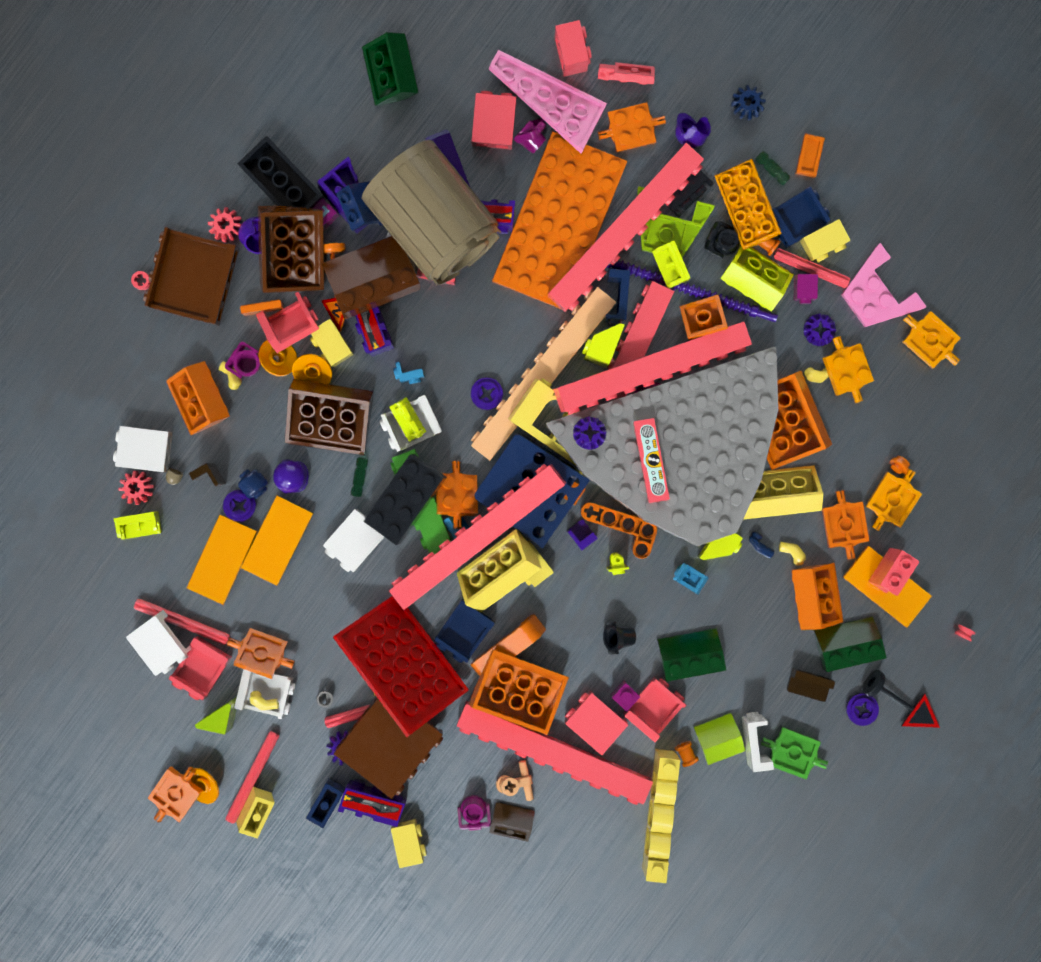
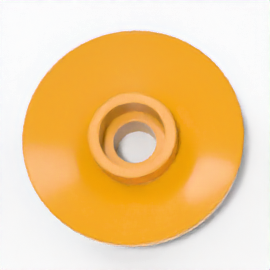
M266 340L259 348L258 357L262 367L267 372L275 376H286L292 373V367L297 359V354L292 346L277 353L268 340Z
M305 354L295 360L292 374L294 379L329 384L332 379V368L321 356Z
M193 768L196 770V773L190 780L203 790L197 801L204 804L213 803L219 796L217 782L207 771L201 768Z

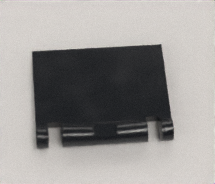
M701 170L696 176L690 175L687 179L689 183L682 191L678 189L673 194L675 199L668 207L677 217L682 215L677 209L679 205L686 211L707 191V188L702 183L706 182L710 187L714 184Z

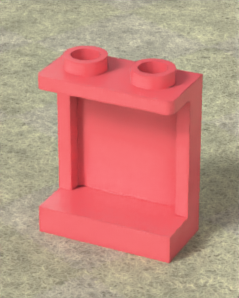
M490 91L476 93L472 146L512 150L516 97L513 94L501 93V95H493Z
M299 291L295 293L298 301L272 316L267 317L263 311L256 314L268 342L277 353L319 329L316 323L319 319L314 310L309 309L312 306L306 296L302 297Z
M889 548L868 582L885 593L889 591L898 596L919 564V560L903 550Z
M196 636L190 643L192 649L187 653L189 657L179 663L174 673L168 679L172 681L171 684L174 687L188 691L189 696L193 699L204 700L209 695L232 656L200 636Z
M655 677L640 692V698L627 712H623L624 717L654 742L660 738L659 734L681 708L687 706L683 702L685 698L679 692L675 691L673 693L668 689L670 685L662 678L658 680Z
M592 691L588 694L584 692L578 699L579 704L575 709L573 707L570 708L565 714V724L599 754L603 755L626 729L628 723L595 696Z

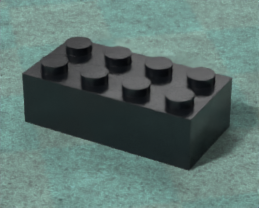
M268 136L263 138L237 163L276 206L312 209L322 198L326 200L323 194Z
M410 454L363 522L396 546L401 544L447 477L417 455Z

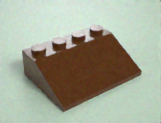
M258 206L259 270L262 292L324 290V269L321 264L324 263L323 210L289 206Z
M393 236L321 263L344 320L421 290L419 280L407 253Z
M293 379L288 390L285 443L365 455L373 391Z

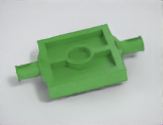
M781 727L775 741L765 737L762 738L764 742L761 741V746L771 749L770 759L773 761L774 768L806 780L814 765L823 769L827 768L828 761L817 758V751L821 743L819 740L785 727Z

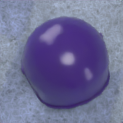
M679 113L675 127V136L678 142L683 146L687 143L693 149L702 146L711 133L708 118L704 116L696 122L690 115Z
M251 217L241 224L238 232L239 240L248 251L259 254L258 217Z
M286 459L275 468L273 480L277 488L283 493L301 492L308 484L309 472L304 463Z

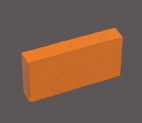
M804 134L795 174L816 178L825 140L824 137Z
M277 299L242 305L240 309L241 314L248 316L258 314L261 311L266 313L284 309V303Z

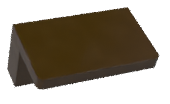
M205 463L188 473L192 481L203 480L209 476L215 487L226 485L215 463Z
M793 668L787 691L825 702L829 689H834L835 681Z
M497 802L489 833L528 842L532 832L535 811Z

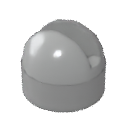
M321 691L318 693L316 701L319 706L326 708L332 704L333 696L328 691ZM322 694H325L326 703L324 704L322 702Z

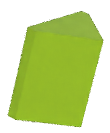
M237 697L195 724L196 729L224 735L228 733L234 725L237 711L234 706Z
M731 713L694 727L708 765L745 751L741 733Z

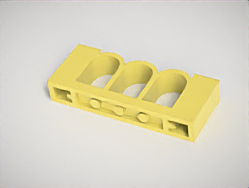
M543 378L541 380L534 379L508 420L577 466L563 446L555 442L556 437L552 433L548 437L532 426L545 405L551 400H557L555 394H553L554 390L551 389V383ZM564 412L562 417L568 416V412Z
M655 749L652 773L653 784L650 791L642 862L645 880L650 882L667 883L671 832L674 821V804L680 768V758L676 751Z

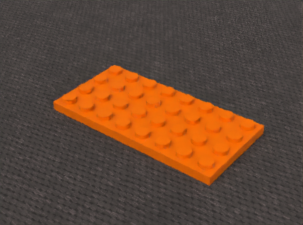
M552 131L492 282L561 309L548 297V294L595 243L627 161L589 145L585 146L581 154L560 134Z

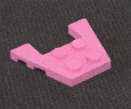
M881 243L874 248V251L841 294L864 327L926 308V305L916 292L898 304L879 278L875 269L891 258Z

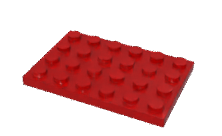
M393 596L333 637L406 737L469 691L408 607L403 610Z

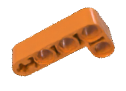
M590 502L583 504L580 508L581 516L587 521L634 535L631 550L637 558L644 559L651 553L657 534V527L655 525L647 523L641 518ZM590 506H593L592 510L599 512V508L603 509L599 515V521L596 520L598 516L593 514L590 517H586L587 513L584 512V509H588ZM606 512L613 513V522L605 523L603 516ZM626 518L633 520V527L628 530L623 527V521ZM646 524L652 526V533L648 536L642 533V528ZM639 544H645L646 552L642 555L636 553V547Z
M533 613L515 630L470 664L480 677L493 649L515 657L538 640L546 631V628Z

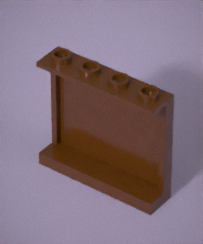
M165 227L164 232L162 231L159 236V243L161 244L159 251H156L154 255L155 267L154 271L152 270L149 274L150 286L149 290H146L144 294V306L220 326L240 248L233 244H224Z
M376 697L334 749V755L392 799L395 794L398 796L405 788L403 784L408 778L411 780L418 771L416 769L420 763L424 764L431 755L429 753L430 750L440 745L443 740V730H438L431 723L427 722L406 737Z

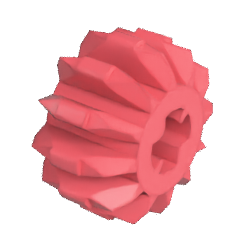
M228 207L224 208L223 213L218 208L216 210L217 216L214 214L210 215L214 221L208 222V225L212 226L209 232L215 234L214 238L216 240L221 238L224 243L227 242L228 237L231 241H234L233 235L239 236L237 229L241 226L239 222L242 218L236 216L237 212L235 210L230 212ZM227 221L229 223V226H226L224 229L222 227V224H225Z
M133 471L132 475L126 473L125 478L127 480H120L124 487L118 489L125 492L121 498L125 499L128 497L127 503L129 504L135 502L136 505H140L141 500L144 503L148 502L147 496H153L149 489L154 488V485L148 484L152 478H145V472L139 474L138 471ZM134 484H138L137 487L140 488L139 491H136V489L133 487Z

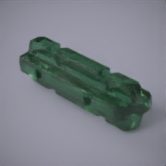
M762 151L756 157V161L763 164L764 168L774 178L777 177V181L781 185L786 184L790 179V175L783 172V169L772 158L769 159V155L765 151Z
M358 457L356 461L357 468H355L352 483L354 486L351 488V495L355 497L362 496L363 489L361 488L364 486L365 467L368 464V459Z

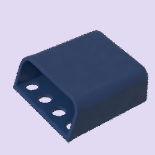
M518 433L512 438L476 491L475 499L487 508L495 502L500 504L505 500L502 496L511 489L515 492L520 488L519 483L527 477L532 479L536 476L535 471L543 464L546 466L552 464L566 484L513 525L514 528L543 549L590 480L569 463L524 434ZM578 478L579 485L575 488H572L571 486ZM567 495V502L565 504H559L564 498V496ZM553 512H555L556 518L553 521H548ZM543 528L544 536L539 538V534Z

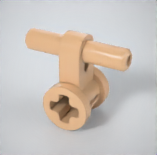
M521 760L518 762L521 777L512 778L502 775L496 781V788L500 793L513 796L518 792L519 788L523 787L526 800L531 801L534 799L531 784H533L532 777L529 775L526 760Z

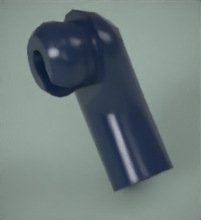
M754 531L751 537L749 536V542L758 553L767 558H772L775 551L761 543L760 540L763 536Z

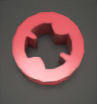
M137 271L132 275L131 282L135 288L139 290L149 288L150 282L147 273ZM141 275L146 279V283H143L142 286L137 282V278H140Z
M958 625L959 630L955 631L954 634L972 641L971 636L975 635L976 632Z

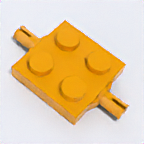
M929 311L918 322L910 314L903 319L912 328L902 342L929 367L935 368L945 358L954 366L960 361L952 353V350L961 337L933 312Z
M841 336L832 338L836 350L822 359L835 395L838 396L846 392H852L855 403L863 401L859 389L865 384L873 382L874 379L862 345L857 343L850 347H844Z
M911 469L903 478H897L886 472L866 503L865 507L872 510L878 516L872 526L877 531H880L885 521L901 528L921 497L922 493L914 489L910 484L911 479L916 474Z

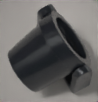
M716 221L710 229L704 249L720 259L735 253L739 246V238L735 228L723 221ZM720 226L725 228L718 232Z
M616 621L606 622L603 641L608 649V654H619L618 650L633 646L636 642L634 628L631 626L615 625Z

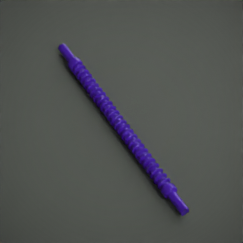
M618 260L614 266L611 264L607 266V268L613 267V269L630 270V276L634 274L635 278L640 276V279L646 278V281L651 280V282L661 283L662 286L666 285L661 273L659 275L657 271L652 273L651 269L647 271L645 267L641 269L640 265L635 267V264L630 265V262L624 263V260L621 262ZM689 282L672 287L674 291L678 289V292L684 291V294L689 293V296H692V294L695 295V298L699 296L700 300L717 295L716 291L712 293L711 290L706 291V288L700 289V286L698 288L695 287V284L691 286ZM722 293L719 295L722 307L727 306L728 309L731 307L733 311L737 309L739 313L743 311L744 315L748 313L750 317L755 318L757 316L772 322H776L778 315L759 309L757 305L753 304L750 306V303L744 304V301L739 302V299L735 301L733 297L729 299L727 295L725 297L722 296Z

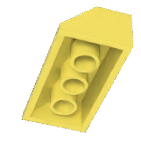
M815 465L764 471L760 485L744 519L822 511L823 491Z
M515 529L457 572V577L465 605L483 612L542 568L537 553L520 531Z

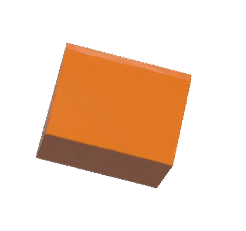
M719 295L679 306L688 340L728 329Z

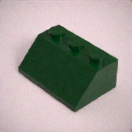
M386 32L362 46L375 106L406 100L419 93L405 33Z
M872 616L833 625L824 629L813 630L822 669L826 672L887 658L882 637Z
M717 628L657 639L663 675L666 682L727 671Z

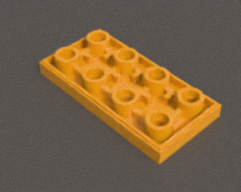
M753 159L715 175L743 250L782 234Z
M277 495L241 568L278 586L314 513Z
M220 514L187 585V589L224 605L258 531Z
M867 546L844 574L843 578L907 628L932 596L910 578L898 596L889 591L885 593L868 581L883 557L870 546Z

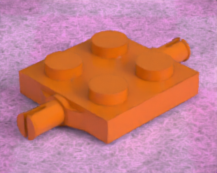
M646 102L607 112L609 129L598 131L597 134L599 140L611 137L615 144L616 153L656 143L654 128L655 126L666 124V120H664V115L652 118Z
M452 461V473H442L447 479L436 493L437 514L453 517V529H461V517L478 515V500L475 499L477 475L460 473V461Z
M844 490L836 491L838 503L831 507L822 508L828 548L845 547L847 559L856 558L853 546L869 542L863 501L846 502Z
M250 628L242 641L230 637L227 642V646L238 649L234 666L273 679L276 669L280 665L291 669L294 666L295 660L284 657L288 641Z
M172 766L164 773L148 797L159 809L154 816V820L158 818L157 822H161L165 815L173 817L179 823L183 820L203 791L190 780L196 773L193 767H188L184 775Z

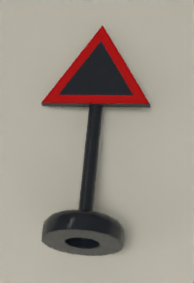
M875 670L867 677L862 688L865 695L872 697L882 691L911 711L901 726L940 728L925 693L913 707L883 687L886 677L882 671Z

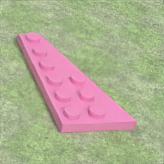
M498 50L490 64L489 70L582 154L607 103Z

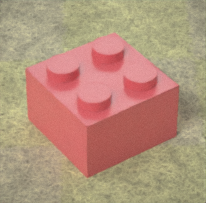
M580 20L555 26L554 38L563 76L587 72L588 64H591L590 59L592 55L590 47L585 45V39L587 38L585 26L581 27Z

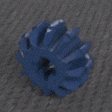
M746 85L745 89L739 87L737 90L738 94H733L732 98L735 101L731 102V106L737 107L733 113L737 114L740 112V119H743L746 115L747 120L750 121L752 115L758 118L759 112L764 111L765 108L762 105L765 104L766 99L760 98L763 95V91L756 93L757 86H754L752 90H750L749 85ZM747 99L751 101L749 106L745 104Z

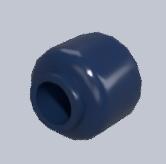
M247 469L239 476L241 480L238 482V487L247 498L258 499L268 490V481L257 469L251 472Z

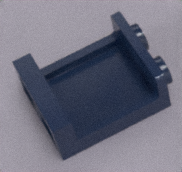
M371 181L350 184L337 192V197L352 231L357 230L361 226L379 223L380 226L383 225L362 200V194Z
M810 186L772 209L782 233L778 237L786 249L831 221L829 210L821 205L818 192L815 189L812 190Z
M609 269L607 274L608 283H619L616 315L606 314L604 317V322L608 323L610 327L620 323L624 324L627 319L630 270Z
M462 599L434 640L437 642L435 645L443 651L449 650L452 652V657L458 662L462 663L464 661L468 663L482 640L494 626L495 621L483 612L465 605L464 599Z

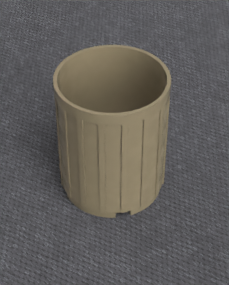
M432 140L422 141L394 158L371 180L362 194L363 202L429 281L433 280L436 285H442L460 274L459 271L468 265L470 267L500 237L497 232L501 233L498 228L496 219Z

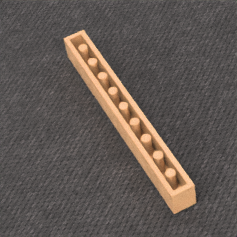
M599 287L591 290L584 297L586 302L582 307L578 305L571 313L574 317L570 322L566 320L559 328L561 331L557 338L553 336L547 343V351L544 354L540 352L535 358V366L532 369L527 368L521 378L524 380L519 386L515 384L508 392L511 395L508 400L505 401L503 399L496 407L498 410L494 417L490 415L483 424L486 426L481 433L477 431L472 437L471 441L473 444L471 446L489 461L492 460L518 427L508 418L534 379L541 380L543 378L552 384L602 322L605 315L616 304V301Z

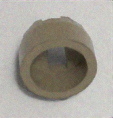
M168 468L166 481L171 485H176L182 480L184 474L176 469Z

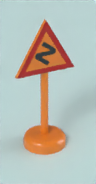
M345 243L323 244V254L330 255V260L335 258V254L343 253L346 250ZM336 298L321 300L338 331L341 332L344 317Z

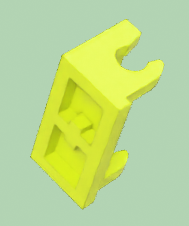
M671 241L652 251L667 288L670 289L690 279L675 241Z
M159 511L113 518L117 537L121 538V540L162 533Z

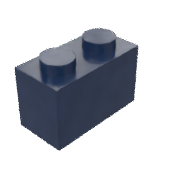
M328 779L305 819L324 828L341 799L345 787Z

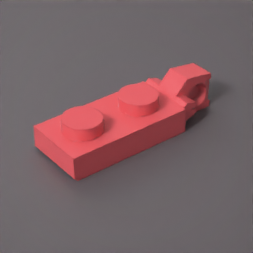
M615 62V65L600 64L598 79L606 81L609 79L618 80L624 83L637 82L642 85L654 84L655 67Z

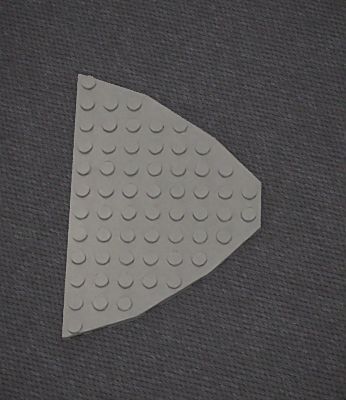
M776 347L547 422L546 426L585 477L596 483L645 522L653 524L695 546L724 538L738 532L762 480L778 414ZM588 416L598 418L604 424L607 432L604 443L593 450L581 448L573 437L575 424L581 418ZM654 418L670 499L648 504L633 422ZM590 425L588 430L584 431V434L588 435L590 441L593 434L599 433L592 431Z

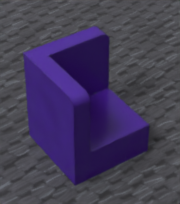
M583 519L567 530L581 551L598 539Z

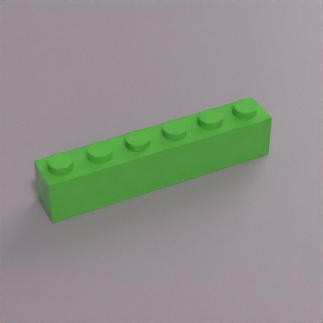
M416 449L392 458L393 462L390 464L394 474H397L410 454L418 456ZM433 497L414 526L417 531H421L423 537L420 538L424 550L428 549L429 553L433 552L436 554L441 550L438 546L447 539L450 542L452 540L443 522L442 515L437 514V503L435 497Z

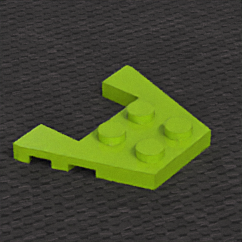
M638 186L637 196L643 191L644 187ZM697 201L692 221L660 214L655 221L650 219L646 224L648 228L640 236L641 251L652 253L656 248L675 241L683 258L715 205Z

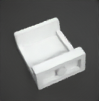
M426 395L410 402L426 430L423 436L418 439L415 438L410 442L408 441L391 411L381 414L382 419L379 421L383 430H388L391 438L388 441L392 450L396 449L397 452H400L442 433V429Z
M120 426V429L116 432L118 446L113 455V461L116 462L115 466L167 472L173 432Z
M358 509L353 510L323 545L326 548L324 552L332 559L336 557L340 560V566L347 572L350 570L355 572L385 538L363 522L366 516Z
M164 610L126 637L155 676L160 672L166 674L174 668L172 665L174 662L181 663L189 657L187 653L192 649L191 646L184 648L165 623L164 619L168 615Z
M243 669L234 708L254 710L283 719L290 711L291 703H288L289 696L293 695L295 691L294 677L275 673L273 679ZM260 691L261 697L265 700L277 698L279 708L259 710L250 703L251 692Z
M759 712L746 713L747 716L742 717L747 765L753 772L774 770L773 761L767 754L760 755L757 726L768 725V720Z

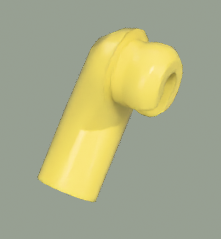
M223 361L218 370L228 375V387L232 390H237L242 380L225 369L226 362Z
M812 367L804 371V375L810 382L822 383L829 378L826 367L821 371L814 370Z
M780 542L779 552L790 553L793 557V563L797 566L804 563L806 555L799 545Z
M260 691L251 692L250 703L259 710L279 708L277 698L265 700L261 697Z

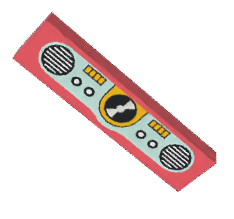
M651 418L634 421L633 426L648 504L667 501L670 497L655 420Z

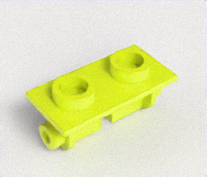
M407 397L389 407L409 442L423 436L426 430Z
M617 552L610 555V567H606V569L612 572L613 575L624 574L625 570L629 569V566L624 565L622 555Z

